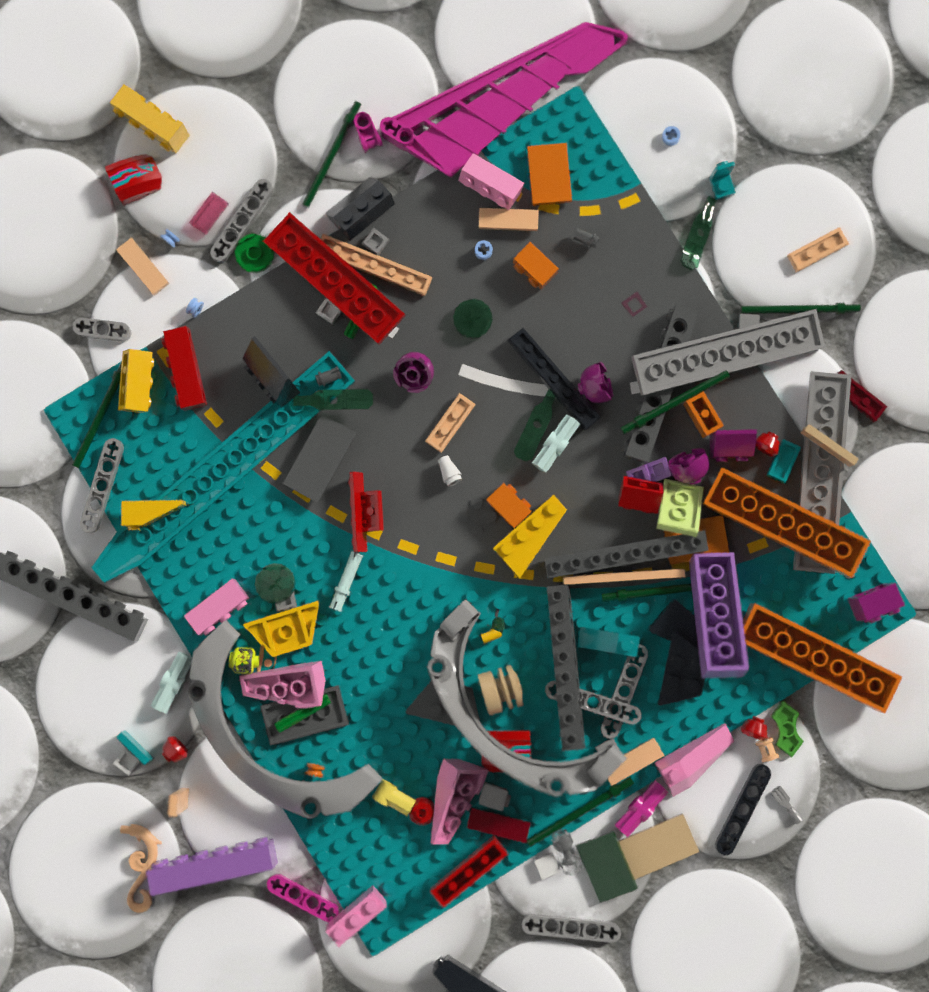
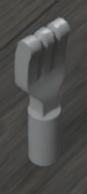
M779 786L771 792V795L778 804L785 806L795 823L799 824L803 819L796 809L790 805V798L783 788Z

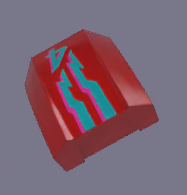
M147 154L137 155L105 166L113 188L124 206L161 189L162 176L152 156Z
M529 730L487 731L495 740L509 750L531 759ZM481 754L482 765L488 772H504Z

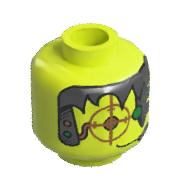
M237 647L234 652H230L229 668H232L234 673L252 674L254 668L259 667V656H256L253 648Z

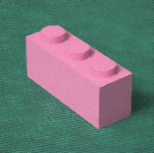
M474 153L462 168L458 180L466 187L472 188L483 197L489 198L510 210L520 195L524 182Z
M231 579L184 615V617L198 635L205 634L207 636L216 629L214 625L219 621L223 623L231 617L230 613L235 609L239 611L248 604L246 601L249 599V596L236 579Z
M372 885L326 924L325 932L340 947L386 908V899Z

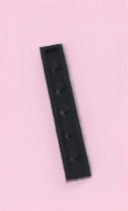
M524 328L508 339L509 344L571 416L580 423L584 431L601 418Z

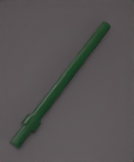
M358 101L354 102L349 113L345 115L344 123L302 203L303 206L310 207L350 127H353L354 117L362 105Z
M835 303V305L741 306V314L802 313L816 309L817 313L841 315L845 314V312H860L861 305Z
M121 364L112 375L113 380L72 463L77 468H80L119 387Z
M728 371L721 372L644 415L640 414L634 417L633 421L620 427L622 433L626 434L637 427L640 429L646 425V422L730 377Z
M689 583L630 591L622 589L614 593L601 594L602 602L615 600L623 602L631 598L692 591V586Z
M629 777L617 785L614 784L608 787V791L527 839V843L532 847L610 798L618 797L623 790L634 784L633 780Z

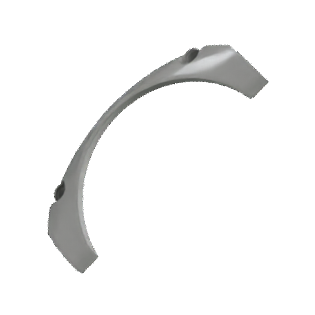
M464 600L441 623L440 628L435 631L431 651L433 659L428 664L429 673L438 695L456 726L472 746L491 763L515 779L552 796H559L565 790L570 795L594 791L627 759L613 743L603 750L582 759L568 762H545L530 759L509 750L495 740L481 725L469 704L463 681V658L466 644L481 613L471 603ZM435 663H441L444 668L442 672L435 673L432 671V666ZM557 780L561 783L562 789L560 792H553L550 789L552 781Z
M227 620L224 621L193 652L189 676L195 682L189 687L188 696L197 720L209 743L238 779L257 794L283 809L308 819L315 818L321 811L325 816L349 812L383 779L369 764L350 775L324 782H300L280 777L265 770L249 758L236 743L223 714L221 681L228 655L241 634ZM195 689L203 691V695L200 698L192 697V692ZM309 803L314 804L317 809L312 815L305 812V806Z

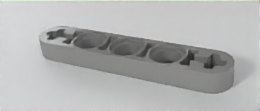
M260 179L255 183L212 246L211 256L216 262L223 263L229 259L238 241L246 234L271 197L273 187L268 180ZM265 185H267L268 191H263L261 193L259 187H264ZM256 193L259 196V194L261 193L260 196L262 198V201L254 194ZM251 200L258 202V207L254 210L248 208V202ZM240 216L247 218V223L244 226L237 224V219ZM230 232L236 234V239L233 242L226 240V235ZM223 241L230 248L228 249L225 246V248L223 249L224 256H219L217 258L216 251L222 250L224 246L223 244H221V242Z
M114 438L108 439L104 444L82 513L80 528L86 533H94L100 527L124 451L122 442ZM116 442V446L119 448L118 451L114 450L112 456L116 457V459L113 460L111 458H107L106 454L111 456L112 450L109 449V446L114 445V443ZM107 461L113 464V469L110 472L103 470V464ZM101 480L107 483V488L104 491L97 489V483ZM98 499L101 502V507L99 510L94 511L91 508V502ZM88 512L98 514V517L93 516L92 523H95L94 527H90L88 530V526L85 523L90 521L92 515H88Z
M639 644V648H642L641 652L644 653V656L639 657L637 661L641 663L640 667L634 663H629V660L632 659L634 661L635 657L627 656L611 699L630 705L648 657V650L645 646ZM630 666L637 669V675L634 678H629L626 675V669ZM623 685L630 688V694L627 697L620 696L618 692L619 688ZM610 703L607 708V712L610 715H613L611 709L616 705L615 703ZM623 705V712L621 715L618 716V718L623 719V715H626L627 712L624 711L626 706ZM604 716L601 733L606 738H615L623 722L619 721L618 724L614 722L613 728L615 732H611L608 735L607 730L604 728L610 725L611 720H607L608 717Z
M556 681L549 682L545 687L546 695L558 701L557 693L555 696H552L551 691H549V687H553ZM580 689L581 709L628 724H636L640 721L641 712L637 707ZM590 697H596L599 700L597 708L591 709L588 707L587 700ZM615 703L618 706V712L615 715H610L607 712L608 704ZM622 705L626 706L624 711L631 712L634 709L635 714L638 715L637 719L633 718L632 721H629V717L623 715V719L618 718Z
M527 914L521 922L524 932L531 935L611 943L618 941L621 937L619 926L614 922ZM529 919H533L534 923L540 924L539 919H542V931L539 930V926L535 925L532 926V929H528V925H525V922L527 923ZM548 921H554L557 924L554 931L546 930L545 924ZM568 923L576 924L577 930L574 933L566 932L565 927ZM595 925L597 927L596 934L588 935L586 927ZM600 926H603V930L606 931L614 927L617 934H613V937H610L608 933L602 932L603 937H599L601 933Z

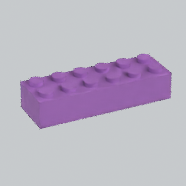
M694 553L689 561L702 678L743 677L749 669L734 553Z
M261 837L255 839V842L251 844L243 841L236 843V846L228 848L225 845L215 848L216 850L209 853L208 850L198 851L191 857H188V854L176 856V859L168 861V858L157 860L146 871L150 894L153 896L273 870L278 863L274 840Z

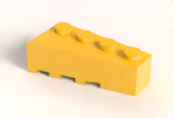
M123 84L110 101L114 108L112 111L120 118L125 116L129 119L128 123L138 130L140 127L145 131L144 134L152 141L154 139L160 142L159 145L167 152L171 150L177 153L190 136L184 124L178 119L177 121L174 120L166 111L161 113L162 111L151 101L146 103V99Z
M553 495L493 547V550L519 579L567 509Z

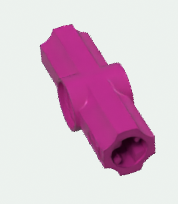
M654 780L642 795H638L630 803L628 810L615 823V826L625 836L629 837L641 822H645L653 814L655 807L669 792Z

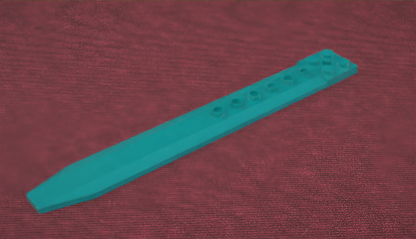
M328 351L293 381L300 394L283 407L277 402L273 404L270 401L154 500L186 501L185 507L148 526H141L140 530H128V527L124 526L113 536L91 568L106 583L142 565L356 381L331 352ZM338 367L342 379L325 384L326 387H319L315 375H318V372L323 373Z

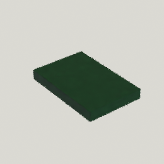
M614 831L576 845L600 903L638 889Z

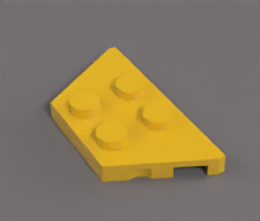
M315 601L243 625L272 657L312 645L319 602Z

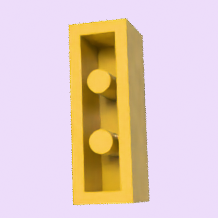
M134 349L122 351L119 411L148 412L151 406L149 393L153 384V379L151 378V370L154 367L153 352Z

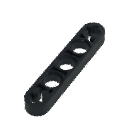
M757 764L752 768L716 839L715 848L721 855L727 856L732 854L771 778V770L768 766ZM763 768H765L764 772L766 773V776H761L758 781L762 783V785L760 786L755 782H751L752 779H755L757 781L759 777V774H757V770H762ZM750 786L757 787L758 792L754 797H749L747 794V789ZM741 804L748 806L749 810L745 815L738 813V807ZM732 822L739 824V830L736 833L729 831L728 827ZM727 833L731 837H735L734 840L729 838L727 843L730 846L729 849L725 848L722 851L720 843H725L728 838L724 834Z

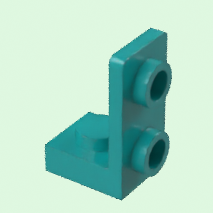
M728 161L720 162L709 177L716 200L735 195L736 193L730 176L735 163H728Z

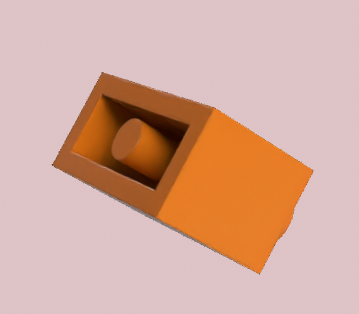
M531 242L513 259L515 270L521 275L524 273L529 278V283L535 288L539 287L541 290L554 278L559 270Z
M704 391L683 404L702 438L707 437L724 426Z
M503 483L486 501L515 529L532 512L529 509L531 505L524 498L520 500L515 495L517 491L512 485L508 484L506 486Z

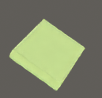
M664 479L657 529L697 537L704 487Z

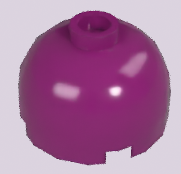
M419 352L406 353L396 362L393 370L394 380L399 387L403 386L406 388L407 392L419 393L425 391L432 382L434 366L425 354Z
M602 362L588 366L581 374V383H578L580 394H585L586 398L594 403L607 402L612 400L613 397L611 380L606 377L605 372L607 370Z
M703 448L691 449L692 453L686 454L684 451L668 461L670 472L677 481L690 483V485H695L702 481L701 478L709 470V460Z

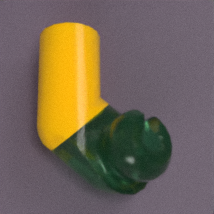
M501 617L494 618L491 630L481 634L484 644L502 636L505 622Z

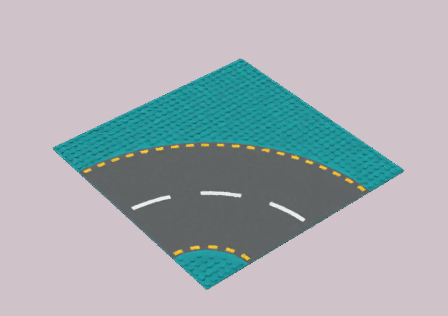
M579 86L571 88L507 127L505 134H499L478 155L524 182L520 195L510 209L539 210L538 231L479 229V208H506L499 206L496 202L483 197L477 191L466 187L458 181L462 168L452 177L445 175L439 170L434 171L393 196L395 205L351 241L340 230L329 235L371 252L362 245V242L371 230L375 228L390 240L379 256L432 277L426 296H423L355 269L368 282L377 286V290L406 315L380 345L361 328L358 329L354 339L346 337L344 332L350 319L343 312H341L333 325L317 315L316 312L326 297L288 263L284 262L198 314L196 318L193 317L179 326H187L190 329L208 406L187 411L177 407L175 401L177 391L176 387L173 388L170 376H173L172 369L167 366L166 357H168V351L163 348L161 338L164 336L141 349V351L153 352L152 358H154V367L151 370L153 384L149 393L151 406L148 412L119 411V384L80 468H78L91 488L105 442L111 438L122 442L124 451L105 508V514L116 532L124 527L121 526V501H154L271 401L267 397L268 390L266 388L262 390L255 382L258 379L254 374L251 377L244 368L247 364L242 358L254 336L292 382L328 351L331 352L356 381L146 562L138 566V569L192 658L193 652L210 634L207 636L205 634L198 635L184 615L231 579H236L249 596V599L246 601L248 604L239 611L237 609L230 613L231 617L227 620L241 634L230 652H234L237 647L253 648L256 656H259L261 644L245 629L243 624L283 612H277L273 592L293 588L297 607L315 601L319 602L312 645L278 655L275 667V657H272L264 648L261 671L270 670L273 667L276 669L322 661L325 676L324 689L339 685L349 725L270 746L260 706L276 701L243 696L239 676L244 674L234 673L232 668H229L230 653L224 666L221 681L222 708L254 762L275 775L300 782H324L350 775L369 764L384 780L395 785L401 792L413 799L420 797L428 798L435 804L437 777L443 759H460L483 767L481 753L472 746L457 726L405 713L407 708L432 680L428 664L433 659L431 651L435 631L440 628L441 623L464 600L471 603L481 613L466 644L463 658L464 686L472 687L479 720L485 730H529L531 759L568 762L597 753L595 747L610 739L601 733L604 716L582 709L585 749L562 751L558 701L549 698L545 692L546 685L549 682L556 681L547 587L563 585L562 578L564 576L674 569L685 570V577L568 584L571 593L580 689L611 699L627 655L577 647L580 627L640 637L639 644L645 646L648 650L647 660L630 705L640 710L641 719L636 724L623 722L618 735L613 738L623 754L654 737L664 754L663 757L724 723L731 733L742 726L748 718L752 719L753 716H758L813 681V679L746 646L749 670L743 677L705 678L702 696L660 706L658 705V699L670 641L650 633L647 628L672 599H676L695 616L692 591L631 598L623 602H618V600L602 602L601 594L614 593L622 589L630 591L691 583L689 562L669 565V559L662 558L547 578L544 558L665 537L664 530L657 529L659 511L658 514L645 513L640 510H628L618 506L623 477L627 476L626 471L644 465L638 461L623 457L625 452L622 451L624 442L630 439L631 433L623 434L620 427L634 420L633 418L638 415L635 413L638 402L642 403L644 395L640 394L631 356L656 350L657 346L661 347L663 339H660L663 327L667 328L669 321L666 318L669 309H673L676 304L699 312L689 341L735 330ZM567 143L572 202L532 206L527 146ZM577 228L593 235L596 233V236L600 237L596 248H589V245L573 240ZM482 240H486L492 245V255L486 260L479 259L475 254V246ZM529 242L559 268L558 273L542 290L539 287H533L528 281L529 278L524 273L522 275L518 273L513 267L515 265L513 264V259ZM481 246V249H478V252H482L483 255L486 254V251H489L485 246ZM680 324L673 325L676 332H683ZM522 328L529 333L578 391V383H581L580 377L582 372L588 366L598 362L604 364L607 370L605 375L607 378H610L613 388L612 400L603 403L591 402L586 398L585 394L582 395L601 418L586 431L579 425L569 439V443L560 456H557L546 473L536 468L532 462L544 447L543 444L552 431L556 430L566 414L571 416V414L509 344L508 339ZM673 342L667 343V347L675 345ZM409 352L425 354L434 366V376L431 384L425 391L419 393H410L403 386L399 387L393 376L396 362ZM121 362L44 409L45 414L73 460L113 380L112 375L114 371L118 370ZM758 365L729 372V378L704 392L724 425L719 430L757 429V437L762 433L767 434L770 431L778 436L777 440L780 443L784 439L801 447L785 484L766 476L774 456H768L756 448L754 456L744 462H736V458H728V462H716V459H710V436L702 438L683 405L685 402L665 412L648 463L666 457L667 461L684 451L686 454L692 453L691 449L695 448L705 449L709 460V470L701 478L702 481L695 484L704 487L700 519L722 516L703 506L721 468L799 505L804 436L800 433L797 425ZM710 378L674 387L670 400ZM460 393L476 405L444 451L440 453L425 441ZM655 398L648 399L649 406H658ZM323 414L356 432L357 435L321 500L317 503L284 485L283 482L318 419ZM652 421L646 422L645 426H651ZM637 435L635 437L638 445L645 444L643 436ZM116 442L114 443V445L109 446V449L112 450L111 456L106 454L107 458H111L113 460L116 459V457L112 456L113 451H118L119 448L116 446ZM447 455L462 474V481L451 487L444 483L438 463L440 458ZM107 461L103 464L105 472H110L113 469L112 462ZM350 472H362L364 492L382 491L384 531L366 532L367 552H355L363 555V558L351 584L350 595H347L340 612L329 608L336 592L334 589L339 585L351 551L354 552L352 546L353 529L351 526L352 511L350 506L349 478ZM670 476V477H668V478H665V479L677 481L673 476ZM663 479V480H660V481H657V482H658V483H663V482H664V479ZM99 481L97 489L99 491L106 490V481ZM503 483L506 486L508 484L512 485L517 491L515 495L520 500L524 498L531 505L529 509L532 512L526 518L553 495L567 509L520 579L493 550V547L514 530L486 501ZM841 496L839 525L869 540ZM474 497L481 498L483 502L479 509H474L471 506V500ZM464 511L468 514L469 519L466 523H462L457 518L459 512ZM488 511H494L497 515L496 521L492 523L487 522L485 514ZM723 516L729 553H734L742 620L750 604L756 603L854 653H858L916 616L914 608L872 543L869 544L853 578L849 579L837 572L829 574L793 570L795 551ZM479 525L482 527L483 534L480 537H476L471 532L473 526ZM884 583H896L905 606L899 608L900 612L889 616L888 614L881 615V619L873 623L856 621L847 598ZM496 608L499 609L497 618L495 616ZM219 621L214 627L217 628L222 623ZM491 629L502 633L500 638L485 644L481 637V634ZM642 648L638 649V655L635 657V660L630 659L629 663H634L640 667L641 663L637 661L639 657L644 656V653L641 652ZM266 659H270L272 661V665L270 667H266L264 665V661ZM435 663L432 666V671L440 673L444 667L441 663ZM511 665L519 679L523 693V706L518 707L516 699H511L513 709H510L505 701L502 702V712L489 715L478 674L491 671L496 679L499 678L498 668H501L503 675L506 676L508 675L506 666ZM633 666L626 669L627 677L634 678L637 675V669ZM556 684L553 687H549L552 696H555L557 693ZM626 685L621 686L618 691L620 696L627 697L630 694V688ZM590 697L587 700L588 707L591 709L597 708L599 700L596 697ZM614 705L611 709L613 715L618 712L617 705ZM634 709L631 712H626L629 721H632L633 718L637 719L638 715L635 714ZM608 717L607 720H611L609 726H605L604 729L610 735L611 732H615L613 728L614 722L618 724L619 721ZM656 761L616 783L617 785L629 777L634 782L632 786L623 790L621 795L616 798H610L532 847L529 846L527 841L523 843L494 835L506 849L507 856L444 908L430 892L431 887L493 836L492 834L467 828L471 808L463 813L460 818L461 824L449 844L431 843L433 821L428 825H417L411 820L409 814L406 816L389 805L385 806L374 800L372 796L380 782L349 812L325 816L321 811L315 818L308 819L286 809L283 810L343 910L372 885L386 899V908L357 931L372 956H376L557 842L558 838L567 836L661 777V774L655 764ZM307 763L324 766L325 770H322L323 777H315V774L313 776L305 774V771L308 770ZM488 772L485 782L508 789V795H511L508 807L504 806L503 811L479 804L482 790L479 795H474L470 804L473 808L531 822L527 837L529 839L608 791V787L611 784L607 779L594 791L570 795L565 790L559 796H552L515 779L505 772ZM554 780L550 783V789L553 792H560L562 785L559 781ZM312 803L305 806V812L309 815L314 814L317 810L316 806Z

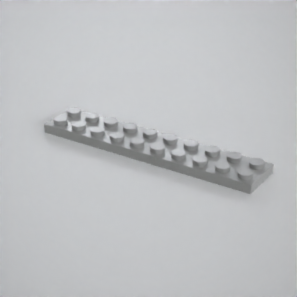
M814 309L633 355L631 358L640 394L645 395L714 377L725 370L729 373L825 348L817 310Z
M811 371L805 426L810 424L845 449L851 375ZM804 436L799 506L839 525L844 463L806 436ZM795 552L793 570L835 574V571Z

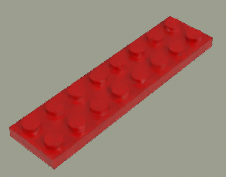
M290 212L263 241L377 344L380 345L406 316L404 312Z

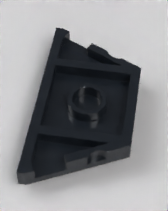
M676 630L672 632L658 699V705L660 706L702 696L705 678H702L699 648L690 640L688 641L682 637Z

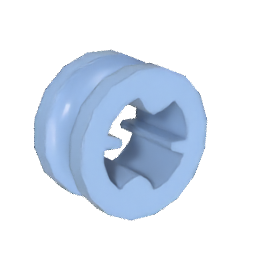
M675 126L665 128L662 136L663 142L669 146L676 145L680 139L679 129ZM674 132V136L677 137H673L672 140H669L666 134Z
M166 229V233L160 237L174 248L175 243L180 242V239Z
M486 240L479 241L475 246L476 256L481 260L489 259L492 255V245ZM481 246H485L486 249H489V251H486L485 255H483L482 252H478V249H481Z
M193 298L186 308V313H191L192 317L196 318L201 312L204 303L202 301L198 302L197 298Z

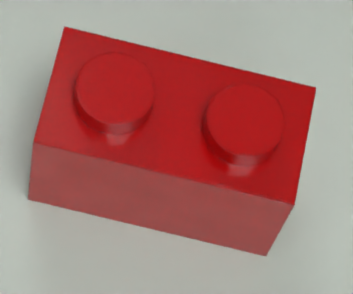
M624 476L619 493L618 506L628 510L635 509L645 513L658 514L663 496V483Z

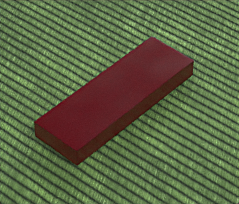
M840 370V371L837 373V374H845V375H847V374H846L844 371H842V370ZM851 378L849 403L872 422H876L888 406Z
M471 807L467 828L526 843L531 822Z

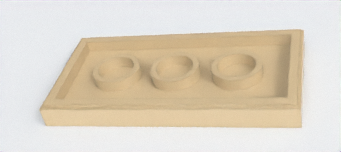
M683 813L619 840L634 879H638L699 852Z

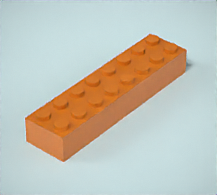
M721 468L703 503V506L849 579L853 578L871 543L870 540L724 468Z
M756 603L750 604L742 620L745 645L877 712L886 713L902 676Z

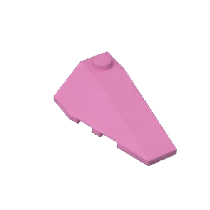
M322 661L302 663L239 676L243 696L261 700H272L279 704L294 705L297 708L317 707L322 704L325 686Z
M725 723L655 762L673 797L690 788L734 742Z
M443 759L437 777L431 835L432 844H449L461 824L460 818L465 810L469 811L472 806L470 802L474 795H479L488 773L486 768L460 759Z

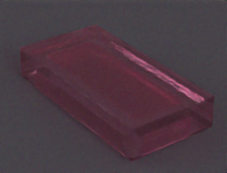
M211 192L189 222L190 225L204 235H207L229 203L214 192Z

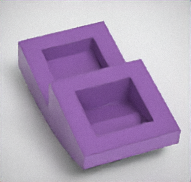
M666 457L626 471L628 477L653 482L673 476L668 467Z

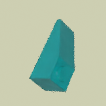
M580 627L577 647L637 657L640 637Z

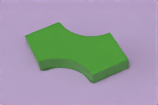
M782 700L770 716L778 727V738L774 745L790 757H793L804 742L796 730V720L799 712Z

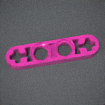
M274 874L267 881V888L271 893L329 923L340 913L338 905L281 874ZM279 879V884L284 887L286 883H288L289 886L287 887L285 894L282 893L284 888L278 886L276 889L273 888L274 884L271 881ZM291 888H297L300 891V896L297 899L289 896ZM310 897L316 898L318 906L309 908L307 899ZM323 902L325 903L323 908L329 910L330 907L333 908V913L336 915H331L330 917H327V912L322 909L321 913L317 911L320 909L321 904Z

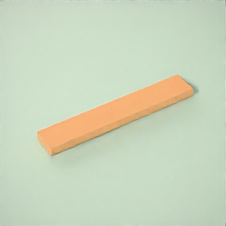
M322 234L321 240L351 267L426 296L432 281L431 276Z
M674 569L564 576L562 582L563 585L681 578L685 577V570Z

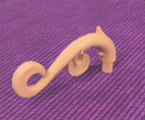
M121 825L120 833L135 836L138 842H141L142 839L148 849L146 863L140 861L141 858L146 857L142 851L133 852L129 858L130 867L134 871L141 872L128 893L127 904L132 911L143 913L151 907L152 896L147 890L141 889L139 893L144 896V901L136 903L133 898L134 893L147 878L146 871L152 867V864L156 863L157 844L161 845L162 842L141 825Z

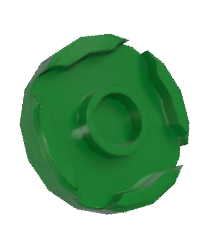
M248 234L237 243L234 254L236 262L243 270L249 273L265 271L274 260V251L263 242L266 238L263 235Z

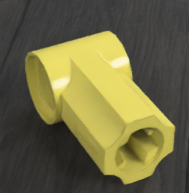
M384 779L381 780L372 796L377 802L385 806L389 805L406 816L416 801Z

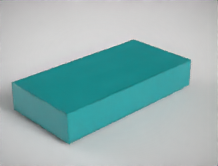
M782 439L778 454L774 456L766 476L785 484L801 447Z
M126 730L118 734L116 739L143 765L149 764L154 759Z

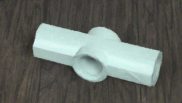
M566 414L556 430L552 431L544 442V447L532 464L546 473L557 456H560L569 443V439L580 423Z
M180 651L178 652L170 669L166 671L159 686L161 687L151 704L154 709L165 714L168 713L176 695L184 687L185 678L192 664L191 656Z

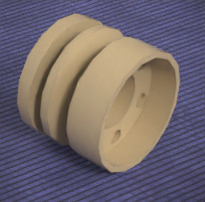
M511 665L506 666L508 672L506 676L503 675L502 669L498 668L499 678L496 679L491 671L478 674L489 715L502 712V702L505 701L508 707L513 709L511 699H516L518 707L523 706V693L519 679Z

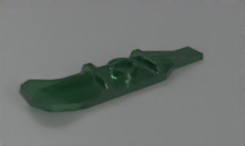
M707 196L702 212L694 218L681 254L680 261L682 265L690 270L699 267L701 255L713 226L712 214L717 200L710 196ZM699 229L702 230L703 236L698 234Z
M368 389L318 390L312 395L296 396L293 398V406H312L318 410H368L373 405V394ZM332 397L337 398V402L335 404H331L330 399Z
M549 389L543 402L534 407L514 449L515 456L525 462L533 458L552 418V404L555 396ZM538 421L541 427L536 428L533 423Z

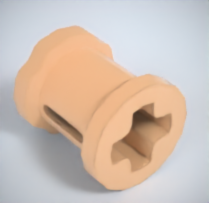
M773 737L755 742L756 746L760 749L762 762L779 758L772 744Z

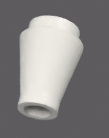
M448 455L438 460L443 481L448 487L462 481L461 472Z

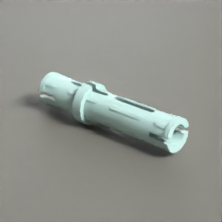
M351 551L339 585L334 589L336 592L329 608L342 611L346 597L350 595L349 590L363 555Z

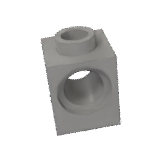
M484 782L479 804L503 811L504 806L508 807L511 795H508V789Z

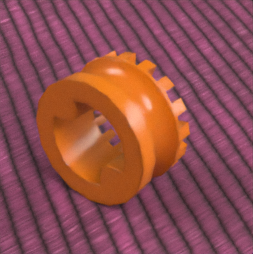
M307 763L308 770L305 771V774L311 776L315 774V777H323L322 770H325L324 766Z

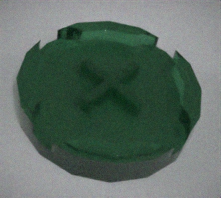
M478 299L461 302L453 315L454 326L457 332L463 337L470 339L480 338L485 335L491 328L493 321L489 306Z
M273 563L266 565L257 574L255 579L256 592L268 603L277 604L284 602L291 597L295 590V577L290 569L283 564Z

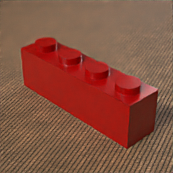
M187 326L163 331L164 337L161 340L163 348L168 351L166 362L168 368H171L173 373L170 379L173 388L176 387L177 395H175L177 407L187 411L208 406L190 329Z
M493 835L431 887L430 892L444 908L506 857V849Z

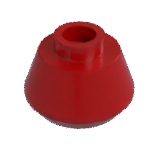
M770 431L767 434L762 433L756 438L755 448L768 456H776L780 442L777 440L778 436Z
M753 716L752 719L748 718L740 729L743 734L763 741L767 738V725L764 724L765 720Z
M175 736L167 738L162 747L164 751L162 753L163 757L168 762L173 761L174 763L186 759L188 750L183 743Z
M425 797L415 799L416 801L409 812L411 820L417 825L430 824L433 821L435 804Z

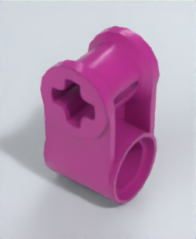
M366 112L356 114L354 117L355 129L364 152L367 153L369 149L378 145L380 147L383 146L370 115ZM361 120L368 121L365 127L359 126L358 123Z

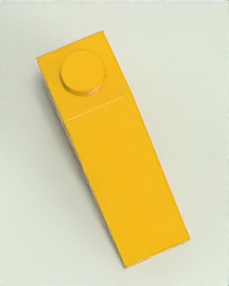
M121 501V526L128 527V530H140L141 526H148L185 507L186 501Z

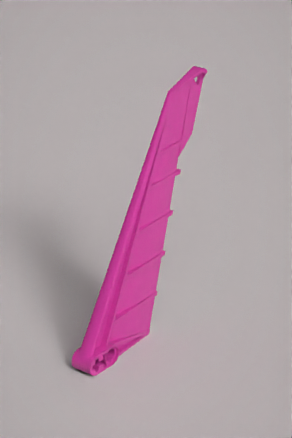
M589 22L579 24L393 117L383 118L380 122L381 136L399 149L407 151L445 175L452 177L467 163L473 153L478 156L479 152L499 134H505L507 132L505 129L525 111L531 112L533 110L531 106L552 87L558 90L560 86L557 83L561 79L570 75L587 74L627 43L628 36L623 31ZM614 36L620 38L621 41L614 44ZM520 68L522 69L521 71H519L518 73L514 74V75L511 76L510 78L506 79L505 81H503V82L500 83L499 85H496V84H495V83H497L498 81L502 80L503 78L507 77L508 75H510V74L514 73L515 71L519 70ZM486 88H491V90L487 91L486 93L476 98L469 104L466 105L465 103H463L464 101L480 93ZM456 106L460 108L437 124L431 122ZM423 125L429 128L418 136H415L413 131ZM404 136L411 138L408 142L401 141V138Z

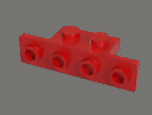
M350 472L352 546L354 552H367L366 532L384 531L382 491L364 492L363 473Z

